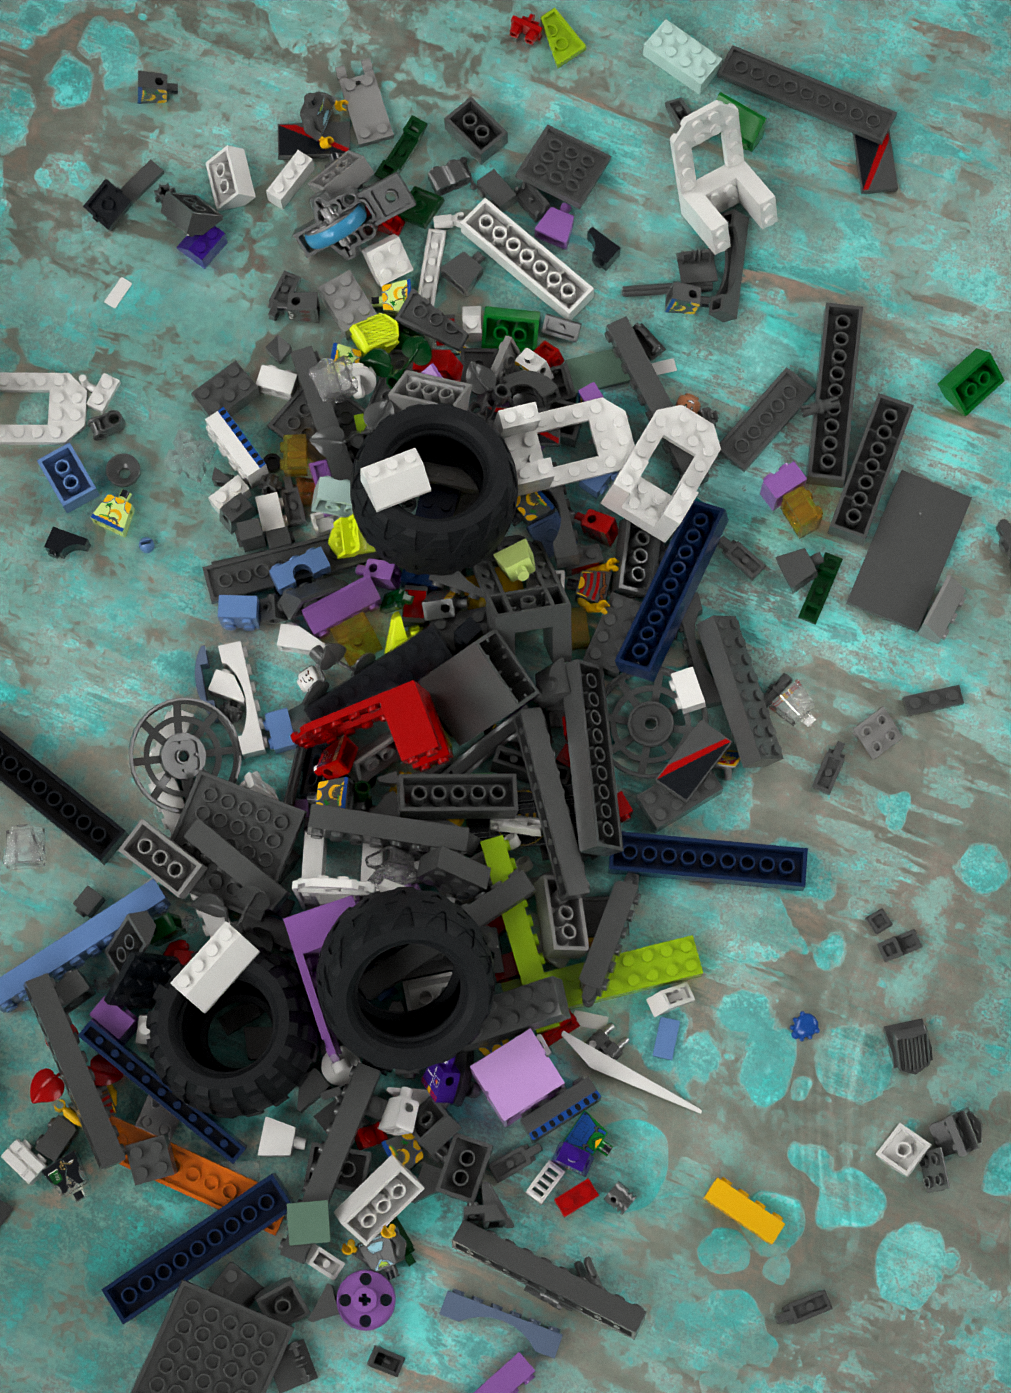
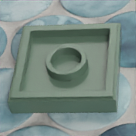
M328 1200L287 1204L289 1246L331 1242Z

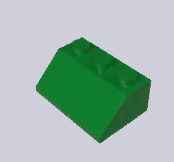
M720 92L716 100L722 101L727 105L729 103L734 104L738 108L743 149L753 152L764 136L767 118Z
M486 306L483 316L481 348L498 349L499 351V345L503 342L506 335L513 338L521 353L525 348L534 351L538 344L541 312Z
M976 348L937 384L944 397L963 416H967L1005 380L992 354Z

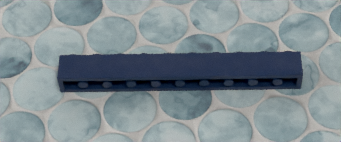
M94 1018L77 1035L232 1164L235 1163L247 1148L244 1142L209 1113H203L173 1095L168 1086L162 1083L152 1066Z

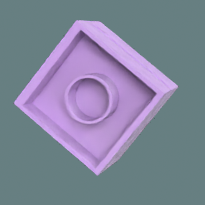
M531 1028L470 1066L474 1079L505 1128L522 1118V1114L531 1108L534 1110L539 1107V1103L543 1100L555 1097L556 1092L565 1087V1082L550 1058L546 1057L545 1050Z

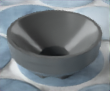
M118 454L113 456L107 463L106 475L112 484L118 487H128L138 480L140 465L133 456ZM127 469L130 471L129 477L121 478L119 476L120 472Z

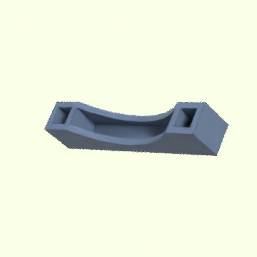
M453 1288L452 1292L447 1291L439 1313L440 1315L458 1322L476 1317L502 1320L523 1333L536 1352L555 1359L563 1336L559 1333L561 1329L550 1325L548 1329L541 1327L540 1321L532 1318L529 1321L521 1319L522 1314L510 1311V1314L502 1311L503 1307L491 1303V1306L484 1305L483 1299L472 1296L471 1299L464 1297L465 1292Z

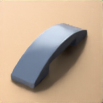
M203 645L198 651L195 663L196 688L200 700L210 703L217 708L215 701H208L203 670L209 669L210 664L207 649Z

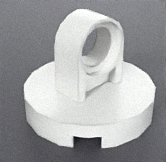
M363 363L347 365L339 376L340 387L345 393L353 396L354 399L364 398L365 395L370 394L375 389L377 384L375 371L371 367L363 366Z
M340 1046L342 1054H339L340 1061L333 1063L326 1052L322 1058L321 1069L328 1082L337 1086H345V1084L349 1085L352 1078L349 1077L353 1065L357 1066L360 1058L355 1056L345 1046Z

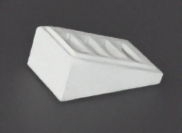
M549 1160L525 1193L542 1205L565 1171ZM550 1167L558 1173V1176L555 1177L547 1169ZM544 1174H546L548 1177H550V1178H551L552 1180H554V1181H553L552 1184H551V1183L548 1182L546 1179H544L542 1176H543ZM539 1180L549 1188L546 1190L538 1184ZM536 1187L541 1192H543L544 1195L540 1196L533 1190V1188Z

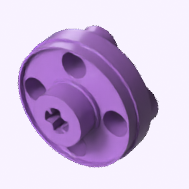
M360 1270L350 1274L343 1280L337 1292L336 1303L339 1315L346 1324L357 1330L369 1331L381 1327L390 1319L395 1309L396 1295L392 1284L384 1275L372 1270ZM365 1273L370 1274L372 1277V1281L368 1285H363L361 1282V1277ZM344 1294H348L351 1297V1303L348 1306H343L340 1302ZM367 1294L368 1298H371L370 1303L367 1302V1306L361 1302V1297L364 1298L363 1295ZM385 1294H389L392 1297V1302L389 1306H384L381 1303V1298ZM364 1315H368L371 1318V1324L368 1327H363L360 1323Z

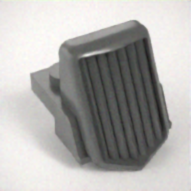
M922 1018L884 1026L883 1031L894 1068L916 1075L929 1066L933 1060L932 1046Z
M969 1107L953 1112L945 1119L932 1123L929 1127L936 1147H942L944 1157L957 1152L959 1157H962L983 1146V1124L970 1111Z
M481 1182V1205L478 1202L467 1203V1206H463L462 1221H482L483 1229L503 1228V1226L507 1229L514 1228V1223L491 1184Z

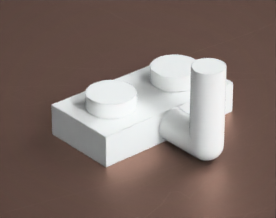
M103 373L98 384L93 385L88 382L85 375H80L81 385L92 392L86 403L87 407L104 414L121 384L120 380Z
M258 771L248 772L244 776L245 780L239 784L279 801L275 789L262 781Z

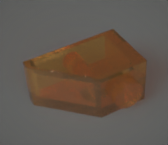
M296 478L303 508L312 506L315 489L313 479Z

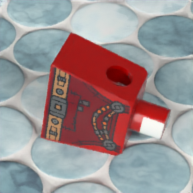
M589 509L586 515L577 512L574 517V522L581 525L583 534L611 548L618 536V526L614 517L593 509Z
M346 735L322 752L318 764L314 766L315 774L317 776L323 775L327 780H332L350 773L359 747Z

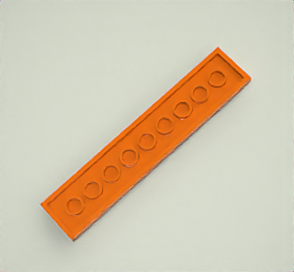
M111 1115V1118H109L112 1126L115 1125L118 1130L119 1136L117 1139L119 1143L123 1144L124 1147L132 1143L157 1137V1135L116 1116ZM170 1142L178 1173L155 1180L218 1210L259 1183L173 1142ZM125 1155L126 1159L119 1164L131 1169L128 1156ZM285 1216L268 1226L264 1231L276 1236Z

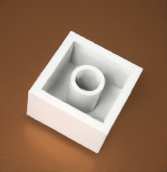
M395 234L361 250L376 283L380 286L414 270L399 236Z

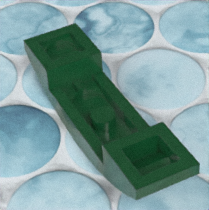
M412 115L403 128V134L387 159L382 161L374 175L384 179L397 171L400 173L417 148L428 124Z
M827 552L823 556L824 562L818 568V576L814 579L798 618L815 625L843 560Z

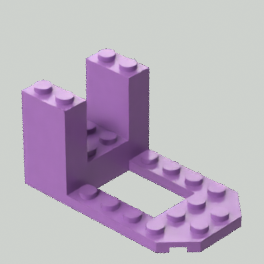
M353 895L283 918L322 1040L324 1039L327 1054L333 1063L340 1061L339 1054H342L339 1042H337V1037L328 1025L321 1009L316 981L317 971L313 972V970L317 968L324 940L338 917L348 907L352 908L359 902V899L355 900Z

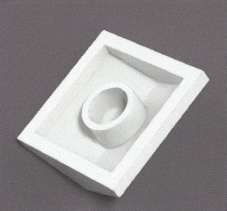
M899 1123L878 1150L876 1156L895 1171L909 1177L932 1147V1144Z

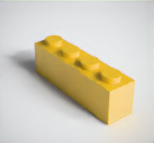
M717 1177L703 1199L760 1239L772 1245L785 1226V1223L782 1222L783 1218L775 1212L770 1214L765 1210L766 1206L758 1200L754 1203L748 1198L749 1194L739 1188L737 1191L731 1187L732 1183L726 1178L722 1177L720 1179Z

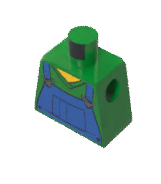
M585 1110L563 1141L589 1152L592 1156L598 1150L607 1157L613 1148L612 1145L604 1141L608 1132Z

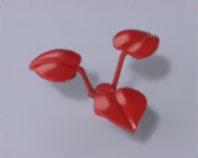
M73 1024L70 1025L73 1033L76 1032L78 1035L77 1028ZM100 1054L95 1055L90 1061V1066H87L88 1070L92 1069L96 1080L93 1081L95 1086H108L123 1078V1073ZM45 1068L35 1074L30 1087V1098L33 1104L53 1102L63 1095L65 1085L63 1080L60 1079L62 1078L60 1073L55 1075L51 1069Z

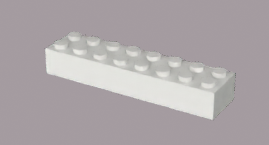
M486 198L460 222L462 234L563 318L572 320L594 298V288Z

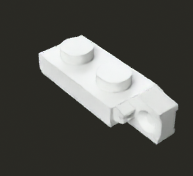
M516 815L515 819L490 820L491 830L530 836H541L543 833L539 818Z

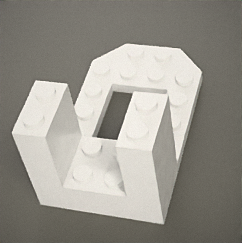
M715 100L685 116L680 122L681 127L679 131L673 133L670 138L681 214L716 255L731 247L728 222L720 214L721 212L740 203L763 230L778 221L776 199L774 194L744 161L738 108L734 104L729 103L727 105L722 101ZM721 132L725 165L696 180L692 147Z
M0 372V392L50 393L48 425L0 424V445H66L72 441V438L78 432L81 433L86 428L88 392L70 373Z
M603 397L538 413L536 402L499 410L493 423V428L503 437L513 458L518 479V496L618 472L635 447L625 410ZM589 422L597 452L596 457L553 467L551 457L543 458L537 434Z
M683 405L656 410L600 504L666 543L688 512L699 493L697 492L698 487L721 450L714 424ZM662 437L694 456L672 495L640 477Z
M305 833L302 876L298 880L292 881V890L302 909L310 910L353 895L355 900L359 899L361 901L365 896L378 891L383 881L385 847L372 848L369 846L370 844L363 843L360 881L349 879L346 876H337V879L329 878V876H325L326 837L314 839L311 838V835Z

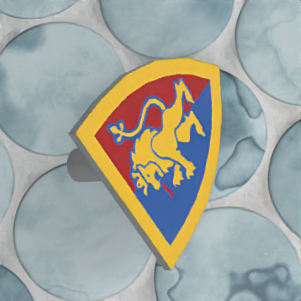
M727 750L714 767L715 769L724 770L725 780H732V768H735L741 761L738 751Z

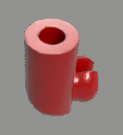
M182 939L171 942L163 955L174 956V950L188 951L190 945Z

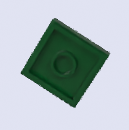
M414 186L411 194L416 201V205L397 216L404 221L426 229L445 200L439 195Z

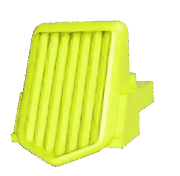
M376 314L368 317L366 320L353 324L349 328L352 333L350 337L363 356L374 348L383 349L389 354L399 344V323L387 314Z
M353 514L349 517H340L333 522L334 527L331 530L328 544L337 556V559L376 552L375 548L369 545L363 537Z
M399 611L394 612L391 616L384 654L422 630L423 626H411L408 628V631H405Z

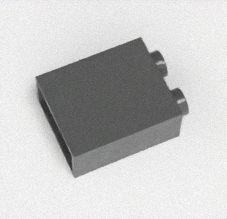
M496 628L417 681L419 685L429 692L435 710L444 723L446 732L456 740L459 746L465 744L540 693Z

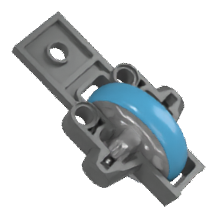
M398 171L361 191H358L353 186H348L333 195L326 190L315 193L309 199L315 219L296 228L293 237L304 251L306 258L330 246L345 260H351L362 252L361 244L376 235L379 224L415 206L416 201ZM392 192L396 195V199L393 201L388 200L386 194ZM351 194L355 199L349 200L346 198V195ZM361 202L365 203V205L371 213V216L367 217L366 208ZM331 204H337L338 207L333 209ZM365 226H371L373 230L368 231L365 229ZM350 235H355L356 238L351 239Z

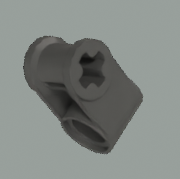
M111 410L91 418L87 424L92 429L93 439L98 441L122 431L125 427V420L119 411ZM116 418L119 419V421H118L117 423L112 424V421H113L114 419H116Z

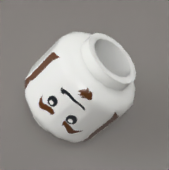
M311 665L299 672L297 683L305 693L308 692L314 682L321 680V675L318 669Z

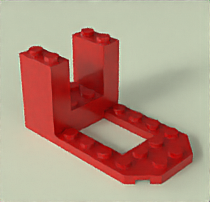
M415 680L304 724L300 727L301 732L298 733L296 731L290 735L293 743L307 749L317 744L334 743L338 741V737L343 735L348 737L355 734V730L360 728L368 729L373 727L375 722L387 721L401 761L412 765L414 770L425 772L430 770L432 765L437 763L438 765L449 762V758L453 757L431 696Z

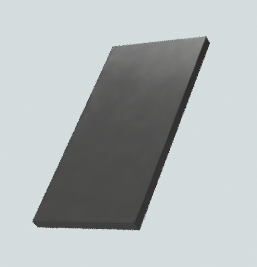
M901 470L846 604L918 632L972 497Z

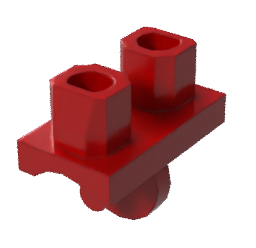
M532 13L529 17L522 16V18L513 15L510 36L517 39L523 33L526 35L525 42L534 45L537 40L540 41L542 38V27L539 26V22L534 20L535 15Z

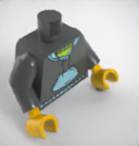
M325 92L308 93L304 96V104L300 111L304 131L316 141L319 140L321 148H330L331 145L329 144L333 143L334 139L331 136L324 138L323 134L334 109L333 105L337 111H346L342 104L346 105L348 101H337L335 97Z
M390 1224L389 1228L384 1225L381 1234L377 1235L367 1246L362 1242L355 1246L353 1239H349L347 1245L343 1243L341 1250L344 1254L354 1255L371 1268L373 1272L384 1269L388 1280L399 1276L396 1264L405 1260L406 1240L399 1233V1229L395 1224Z

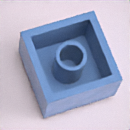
M219 595L218 619L222 628L230 631L236 630V628H244L246 631L260 629L261 613L258 597Z

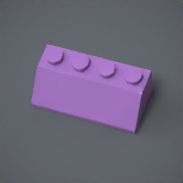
M367 574L301 611L312 635L317 639H323L330 634L329 632L344 628L347 625L346 623L351 620H359L363 617L364 613L377 610L382 602L370 575Z

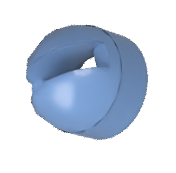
M144 537L140 540L139 548L143 553H150L154 550L155 545L151 538Z

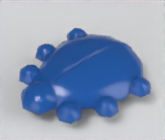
M804 1011L800 1012L798 1018H793L795 1024L790 1026V1029L794 1030L791 1033L792 1038H799L802 1042L805 1040V1037L811 1040L813 1034L820 1032L816 1017Z

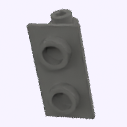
M636 323L632 327L646 355L651 360H654L666 350L643 323L640 325Z

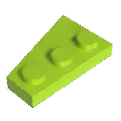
M556 8L540 17L557 69L586 50V45Z

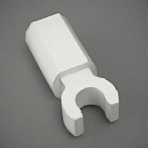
M458 212L452 216L451 214L434 216V228L445 229L453 228V226L461 228L460 222L464 219V213Z

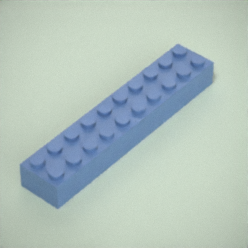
M154 878L1 976L0 1011L3 1013L6 1011L7 1013L12 1012L18 1007L17 1004L23 1000L24 1002L29 1001L23 986L26 981L46 973L49 974V977H53L54 980H61L63 975L73 968L78 969L85 964V960L88 958H95L102 953L101 950L111 942L127 914L147 911L152 918L156 914L161 915L165 913L171 903Z

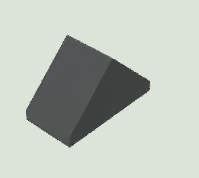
M327 1283L308 1318L310 1322H316L339 1314L333 1285Z
M374 1345L367 1365L398 1377L405 1357Z

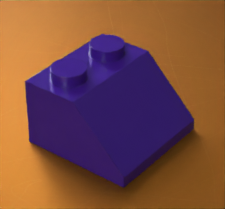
M214 226L204 235L186 236L176 248L205 269L226 246L228 241L226 234Z

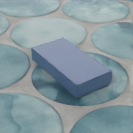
M660 1017L653 1057L672 1061L680 1021Z

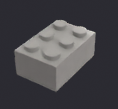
M350 270L318 287L321 300L346 340L351 338L352 333L349 328L353 324L377 314Z

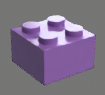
M794 461L790 464H783L778 469V472L775 474L770 473L763 479L760 495L772 511L804 491L807 478Z
M104 996L89 1015L126 1044L137 1031L138 1018L128 1009L125 1012L122 1011L124 1006L107 1005L104 1001Z

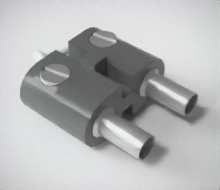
M610 1022L603 1030L598 1029L585 1043L610 1058L617 1060L623 1054L622 1048L630 1040L625 1036L617 1045L610 1041L607 1035L615 1028L614 1024Z

